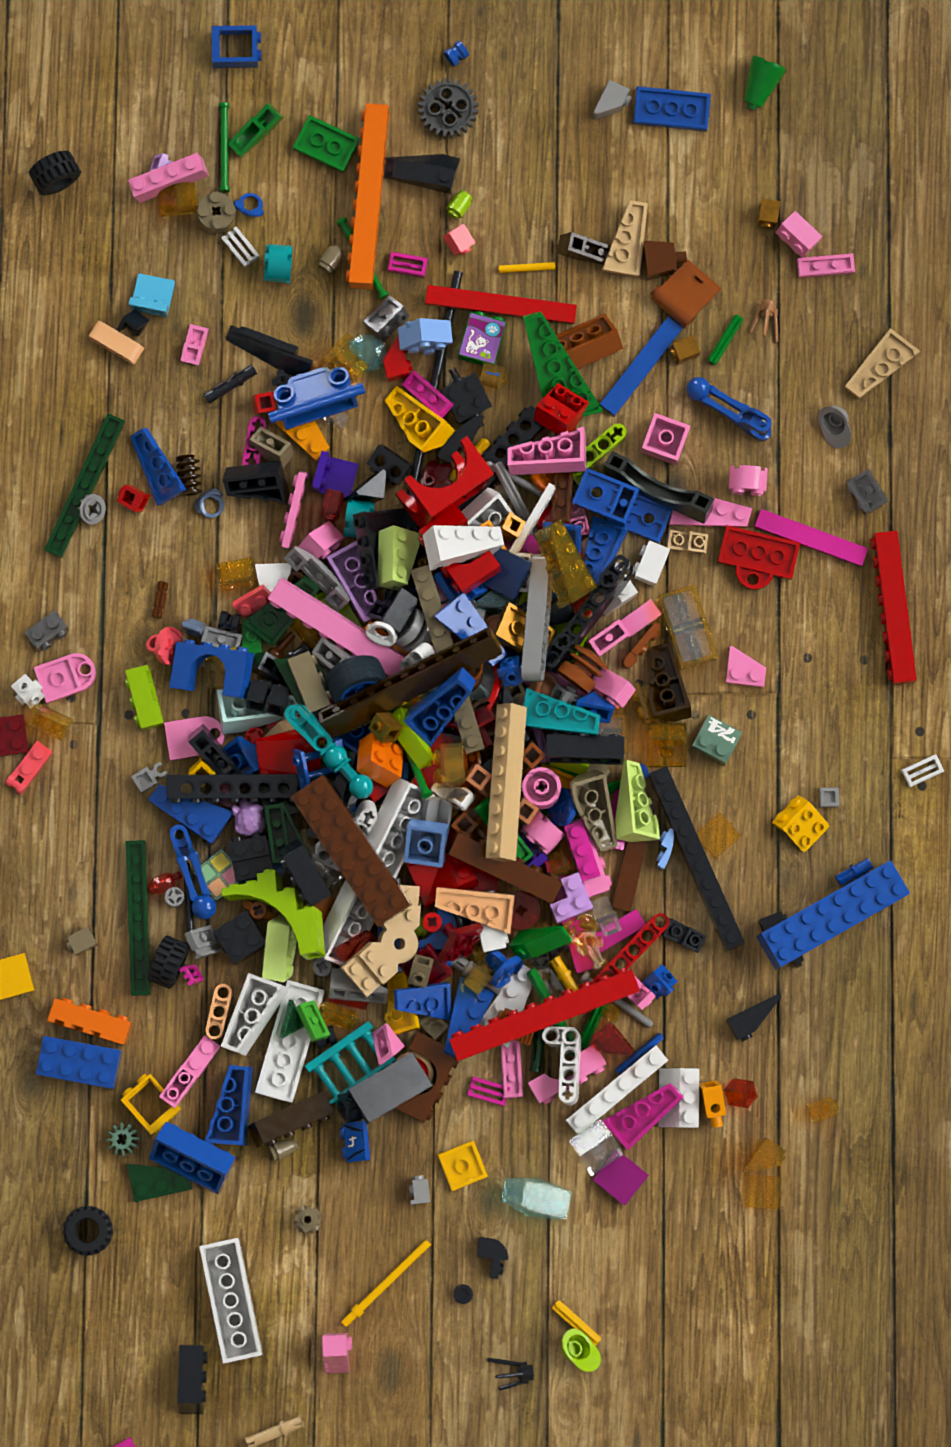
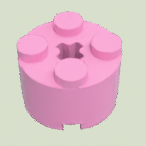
M735 465L730 466L728 489L731 490V494L743 495L744 492H750L751 496H762L763 492L767 491L768 468H764L761 471L759 466L739 465V469H734Z
M545 767L532 769L522 782L523 797L539 809L552 807L557 803L561 794L559 777ZM539 785H543L545 788L544 792L537 790Z
M541 811L536 813L529 825H522L520 829L531 842L536 843L546 854L551 852L566 835Z

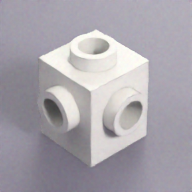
M26 674L11 685L17 693L15 698L22 705L26 703L30 709L45 697L40 691L43 687L36 679L32 682Z

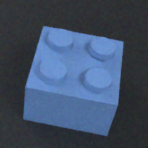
M410 819L407 825L404 862L442 868L446 858L449 824Z

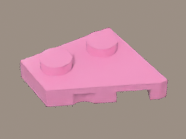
M730 646L726 683L764 688L766 667L735 647Z

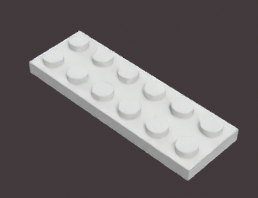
M287 980L285 987L290 990L280 1004L255 1093L293 1103L311 1041L296 1007L299 1004L314 1000L320 1010L325 990Z

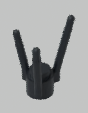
M487 1358L488 1362L520 1367L517 1368L516 1373L495 1376L496 1379L517 1377L519 1380L499 1387L500 1391L521 1384H529V1381L534 1380L533 1365H527V1362Z

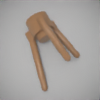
M762 300L761 306L757 307V313L749 333L753 332L761 314L765 318L762 334L765 337L769 318L773 316L775 343H778V309H776L777 303L775 301Z

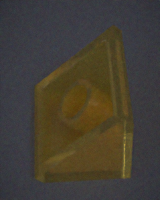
M195 182L176 183L162 189L158 193L161 217L192 214L197 211Z

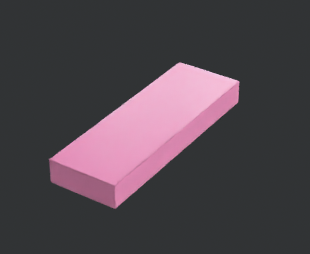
M853 254L797 258L798 278L854 274Z
M513 1040L510 1042L509 1048H506L503 1044L500 1045L504 1098L523 1097L520 1042Z

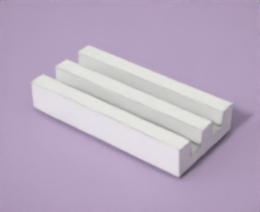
M237 227L229 231L226 236L221 237L244 268L260 257ZM235 234L238 235V237L242 240L246 247L251 251V253L254 255L253 257L249 255V253L237 240V238L234 236ZM229 238L233 240L248 259L246 262L229 242Z
M935 754L901 770L910 788L943 773L944 769ZM932 760L935 761L934 764L926 768H923L911 775H908L907 773L908 771H911ZM935 767H938L939 769L920 779H917L913 782L911 781L912 778L924 772H927Z

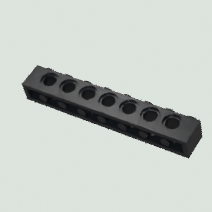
M532 405L528 409L525 407L518 415L520 418L516 422L512 421L507 426V432L503 437L499 435L493 442L494 447L491 450L487 449L481 455L486 462L497 463L501 461L507 470L508 448L533 441L544 429L543 425L534 421L536 409ZM523 423H527L531 428L528 431H524L520 426ZM515 437L518 439V443L511 445L508 439ZM503 451L506 456L499 459L495 456V453ZM494 471V475L480 492L458 506L461 512L486 488H490L497 481L498 476Z
M297 774L167 775L166 799H171V803H182V799H190V803H202V799H210V803H221V799H229L230 803H239L241 799H248V802L252 803L260 802V799H268V802H279V799H287V802H293L291 796L298 792L299 779ZM245 783L249 786L247 794L240 792V784ZM261 783L268 785V793L262 794L259 791ZM280 783L287 785V793L282 794L278 791ZM183 784L191 786L190 794L182 793L181 786ZM202 784L210 786L211 791L209 794L201 792L200 787ZM221 784L229 785L230 792L228 794L221 793Z

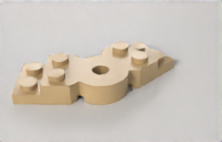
M400 885L412 906L381 926L383 930L378 937V942H368L341 967L365 997H368L381 984H385L398 972V963L409 961L417 952L418 938L414 930L420 925L421 906H418L420 886ZM398 938L401 944L400 947L396 949L394 946V942Z

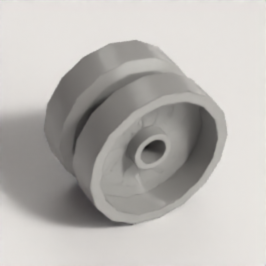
M416 608L409 616L406 627L400 633L395 631L398 637L395 644L403 647L408 653L424 642L428 644L432 642L424 613L419 608Z

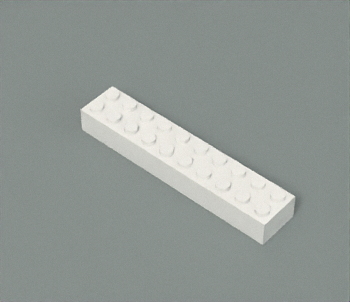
M401 778L391 785L379 809L377 820L367 836L395 879L404 862L407 825L410 819H421L424 800L420 795V787ZM345 880L323 925L325 957L322 958L340 966H343L363 947L374 924V920L347 880Z

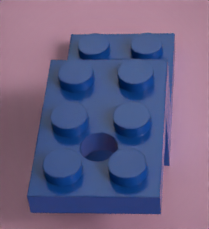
M586 468L572 501L573 505L606 517L607 521L626 527L628 532L658 544L673 511L638 494L639 488ZM594 488H599L602 491V496L596 498L592 496L591 491ZM651 514L654 517V521L649 524L643 520L644 515Z

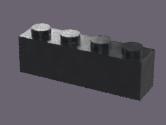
M559 732L547 734L546 763L623 765L624 737L618 734L588 736L581 735L580 733L562 735Z

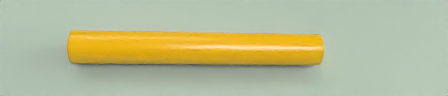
M555 262L499 266V273L555 270Z

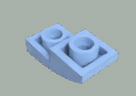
M671 828L668 832L664 830L659 839L662 842L659 847L666 850L665 853L661 851L656 859L659 862L657 868L664 870L668 863L673 847L674 830Z

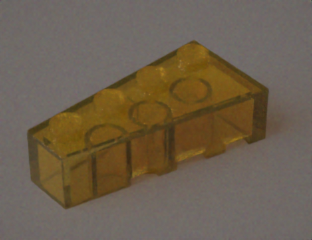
M561 519L535 532L541 555L545 557L547 562V574L551 575L553 585H551L553 593H556L558 597V609L574 603L597 588Z

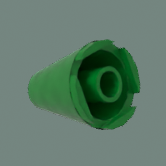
M753 55L750 61L744 102L747 103L746 107L752 110L762 108L785 75L786 68L775 62L766 61L765 58Z

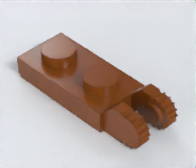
M653 623L633 646L621 663L623 668L628 669L634 666L637 662V655L642 656L648 649L646 644L650 639L654 641L659 636L660 632L658 630L661 627L659 624Z

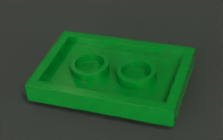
M309 115L293 146V150L344 173L360 138Z

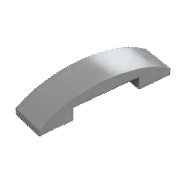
M295 546L283 558L296 572L301 569L327 595L324 599L337 612L350 601L347 592L336 576L312 554Z

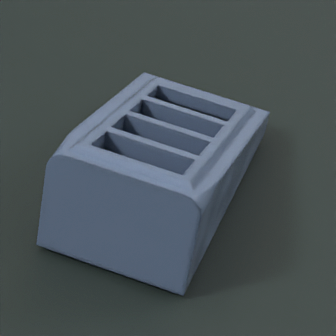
M192 618L182 622V628L185 633L202 638L206 626L205 623Z

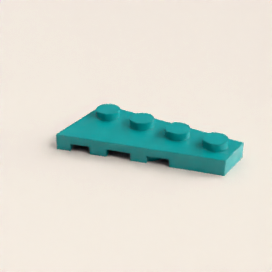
M526 688L524 707H527V728L598 735L601 719L599 714Z

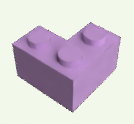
M579 872L560 879L566 898L549 906L556 925L593 910Z

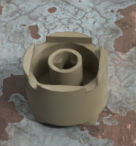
M216 191L205 195L200 200L196 211L199 226L207 233L212 234L223 233L228 230L235 216V206L232 200L227 195ZM217 210L219 212L215 216L212 215L213 211Z

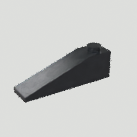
M445 154L385 158L383 178L451 194L460 158Z

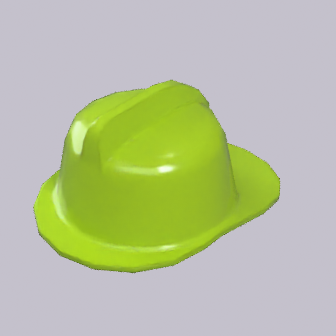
M579 1329L566 1331L563 1335L561 1347L564 1358L573 1362L582 1371L592 1372L596 1370L601 1362L600 1352L583 1331Z

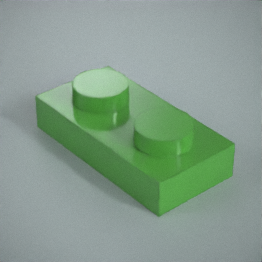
M314 1000L299 1004L296 1007L311 1042L330 1036Z

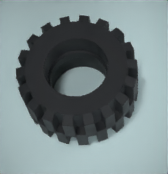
M67 150L54 152L43 157L29 170V175L40 195H50L66 189L81 174L71 152Z
M168 935L165 936L152 959L147 975L148 980L168 989L172 988L181 973L179 969L184 966L189 945Z
M82 1206L74 1209L63 1223L62 1235H64V1241L69 1249L77 1254L85 1256L98 1254L105 1250L112 1240L113 1223L110 1221L109 1215L98 1207ZM84 1219H92L99 1226V1235L93 1242H83L77 1236V1226Z

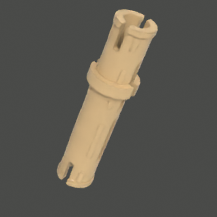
M299 1415L285 1422L280 1421L276 1426L245 1437L248 1447H256L280 1436H288L290 1432L305 1427L304 1422Z

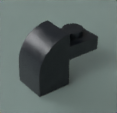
M479 1237L477 1257L492 1258L490 1278L498 1279L499 1275H503L504 1267L500 1260H508L507 1249L496 1239Z

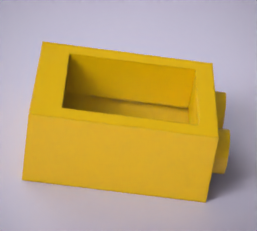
M144 1074L136 1081L138 1083L133 1089L129 1087L122 1093L123 1098L121 1101L153 1136L163 1127L165 1122H169L182 1109L179 1105L176 1108L171 1107L150 1125L129 1100L150 1082L160 1093L163 1092L164 1088L152 1074L148 1076Z

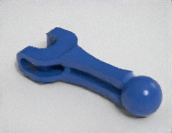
M695 377L688 382L686 391L692 400L701 401L703 405L719 412L758 441H766L770 438L772 422L769 416L729 397L715 386L710 385L705 378ZM709 394L730 405L740 413L736 414L709 398Z
M175 825L170 830V837L177 855L176 862L184 877L189 898L193 901L192 912L199 919H209L216 912V902L210 897L211 892L202 872L199 853L194 850L188 829L183 825ZM178 830H182L184 832V837L182 839H177L175 837V834ZM189 859L201 888L202 895L200 896L197 895L187 865V860Z

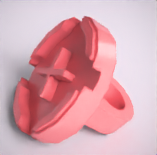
M165 627L159 634H154L148 639L146 647L152 654L156 655L160 663L172 665L176 642H182L181 638H183V635L175 627Z

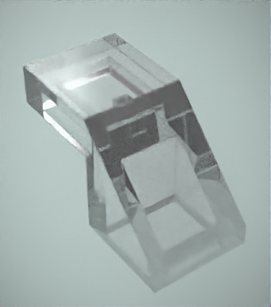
M607 895L591 901L593 915L604 937L622 930Z

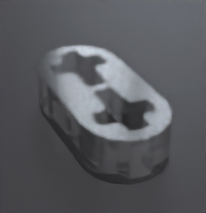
M543 968L539 971L541 978L543 972L551 974L549 977L550 985L546 980H543L550 995L553 993L550 988L551 986H554L555 990L560 989L561 992L564 991L551 969Z

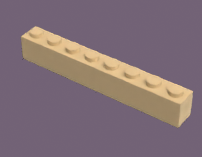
M513 703L497 704L486 858L500 862L516 861L527 707Z

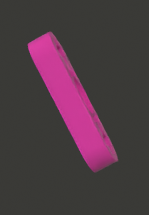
M260 416L253 417L249 422L242 460L243 465H249L246 460H250L251 453H258V455L254 454L256 464H259L261 461V454L257 449L249 446V439L253 436L250 434L255 433V426L253 424L260 421V424L263 425L262 428L266 429L267 427L266 421Z

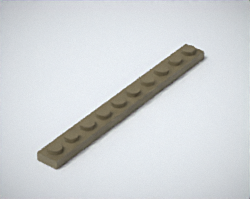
M429 565L411 570V574L434 650L437 653L453 645L450 631L440 621L432 617L442 609L432 572ZM468 696L454 714L467 755L485 749L472 703Z

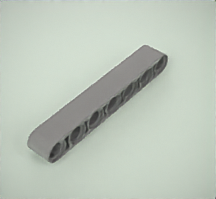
M533 554L531 558L532 565L530 568L521 669L523 681H543L545 677L554 575L553 554Z

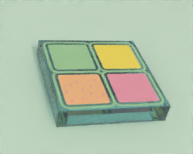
M223 848L201 864L204 878L211 892L210 895L216 902L223 897L222 888H226L230 884L241 883L236 882L231 858Z

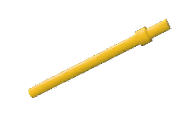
M425 1240L360 1304H356L351 1309L352 1311L341 1321L344 1326L347 1327L357 1316L360 1317L364 1310L431 1244Z

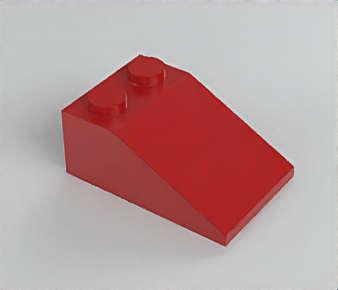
M296 730L255 739L259 774H297L296 767L292 761V749L302 750L304 754L316 751ZM320 757L306 762L308 772L321 769Z

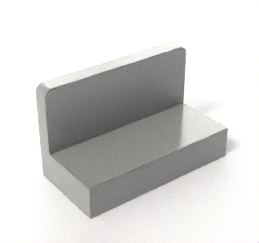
M439 796L424 799L420 820L447 823L450 828L453 803Z

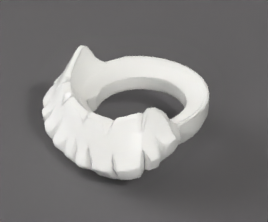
M376 621L368 624L366 628V635L373 642L382 646H392L398 638L394 629L384 622ZM380 627L387 630L389 636L378 634L375 628Z

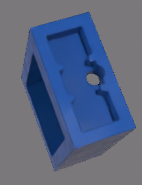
M257 25L212 26L213 68L258 67V61H261V50H258V43H261V32H257ZM252 34V57H221L220 35Z

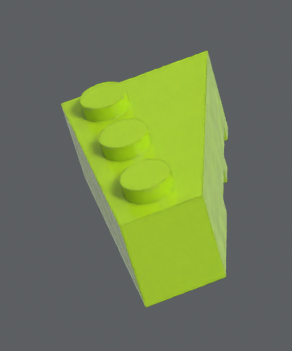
M148 664L125 670L127 679H125L127 690H131L132 694L130 703L132 709L136 708L137 715L134 716L136 726L141 727L142 731L164 726L153 677Z

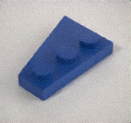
M450 983L428 984L426 988L415 986L395 989V1009L451 1021Z

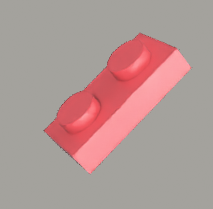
M261 585L233 601V607L243 618H246L271 601L268 599L271 592L264 585Z

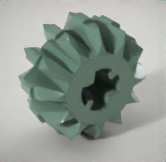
M120 1123V1130L114 1125L115 1133L107 1132V1134L113 1136L112 1139H106V1142H113L108 1149L111 1150L116 1147L115 1155L119 1153L120 1149L121 1155L125 1156V1149H127L128 1153L132 1154L133 1151L130 1147L138 1148V1145L134 1144L133 1141H138L140 1138L132 1136L138 1131L135 1129L129 1132L132 1125L128 1124L124 1130V1123ZM121 1134L122 1136H127L126 1144L124 1145L123 1143H118Z

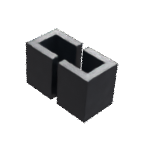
M253 679L246 699V708L263 712L269 695L266 713L283 717L289 701L290 688L280 684H273L271 686L264 680Z

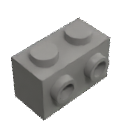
M321 637L312 651V654L319 659L318 661L330 669L339 662L352 657L348 652L337 647L334 641Z

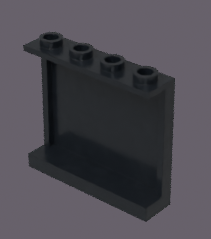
M405 508L374 512L364 511L353 515L366 590L384 588L379 586L378 580L379 531L394 525L419 533L418 530L420 528ZM421 544L419 545L415 561L423 557L425 558L427 555L426 549Z

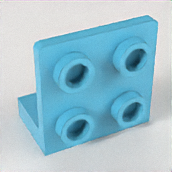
M138 274L134 295L130 297L129 301L130 310L136 309L138 312L168 318L175 281Z

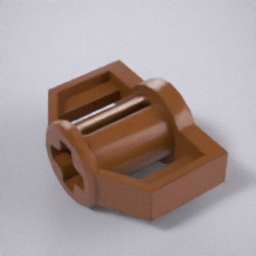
M245 899L242 904V908L250 911L251 916L255 920L261 921L265 919L270 921L276 917V915L268 911L263 902L252 903Z

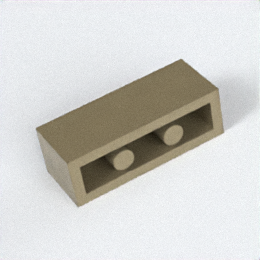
M307 651L287 659L304 705L312 713L330 706L329 701H332L329 690H325L322 683H325L322 673L316 670L315 665H318L315 655H310V652Z

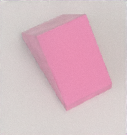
M386 1023L372 1033L378 1064L380 1065L405 1047Z

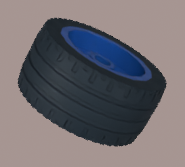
M359 655L336 664L328 672L326 680L334 703H337L385 679L386 675L377 658L370 655Z

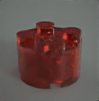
M514 892L511 894L514 895L511 929L518 932L531 929L537 923L540 916L539 902L534 895L528 892ZM519 907H522L523 910H526V912L523 913V916H520L519 913L515 912L518 910Z

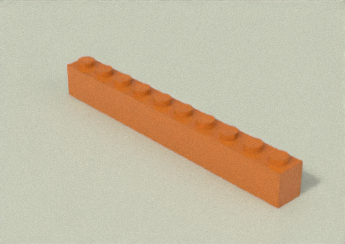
M366 103V109L362 110L361 119L364 121V128H360V139H363L362 145L358 147V157H361V161L357 163L356 174H359V181H355L357 199L353 200V210H356L355 217L352 216L351 228H354V234H350L349 245L352 246V252L348 253V264L351 265L350 270L346 272V282H349L350 288L373 290L390 113L389 105Z

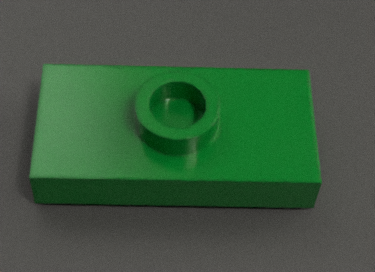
M242 624V647L248 648V652L254 653L255 657L256 653L262 652V638Z

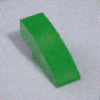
M267 103L255 117L252 116L231 139L228 145L242 157L267 136L284 117L271 104Z

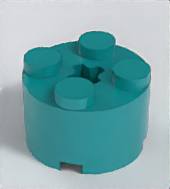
M266 244L264 281L290 284L293 246Z
M348 499L344 537L357 538L353 515L364 511L374 512L375 503Z

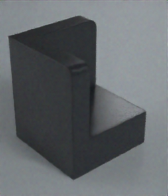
M134 309L122 318L116 330L120 332L127 327L135 335L140 336L149 320Z

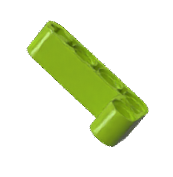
M622 424L612 425L586 447V454H591L594 457L593 461H586V468L591 469L625 440L626 428ZM620 431L621 435H616L611 441V438L614 436V432ZM605 442L608 448L602 450L598 447V444ZM579 471V473L573 476V484L577 489L585 471Z

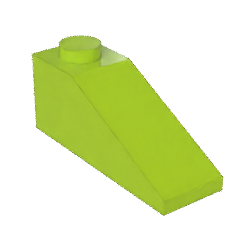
M400 707L392 713L403 726L397 739L416 766L422 769L434 760L431 748L404 722L408 709Z

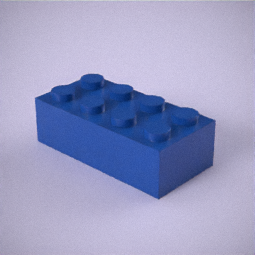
M44 1036L36 1075L115 1090L122 1051Z
M165 1122L155 1139L148 1159L218 1194L229 1175L235 1157L229 1152L215 1147L210 1142H205L194 1134L187 1133L178 1126Z

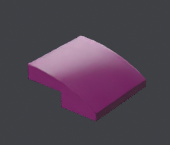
M616 1149L592 1180L625 1206L649 1175Z

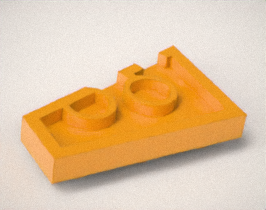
M282 420L275 422L284 433L316 462L320 458L321 451L327 452L330 449L315 421L288 430L285 429Z

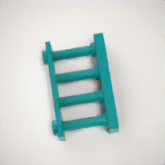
M369 1021L305 1065L309 1073L313 1071L318 1074L334 1097L329 1101L331 1105L334 1103L338 1105L337 1095L347 1093L349 1088L395 1061V1058L391 1057L372 1071L355 1047V1041L361 1037L362 1040L365 1039L376 1055L374 1039L370 1031L373 1029V1026ZM343 1049L349 1050L366 1075L357 1082L339 1058V1052ZM327 1060L333 1061L350 1086L341 1093L323 1069V1063Z

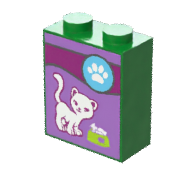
M475 311V313L470 312L459 349L458 359L494 369L507 322L497 316H493V318L485 316L486 314Z

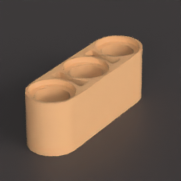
M97 321L88 335V338L132 365L136 363L144 350V347L101 321Z
M220 984L214 990L206 1025V1035L212 1040L222 1038L225 1031L233 996L232 989L226 984ZM221 988L228 989L229 994L226 998L219 997L218 992ZM217 1007L224 1008V1015L222 1017L214 1015V1010ZM212 1026L220 1028L218 1036L210 1035L209 1032Z

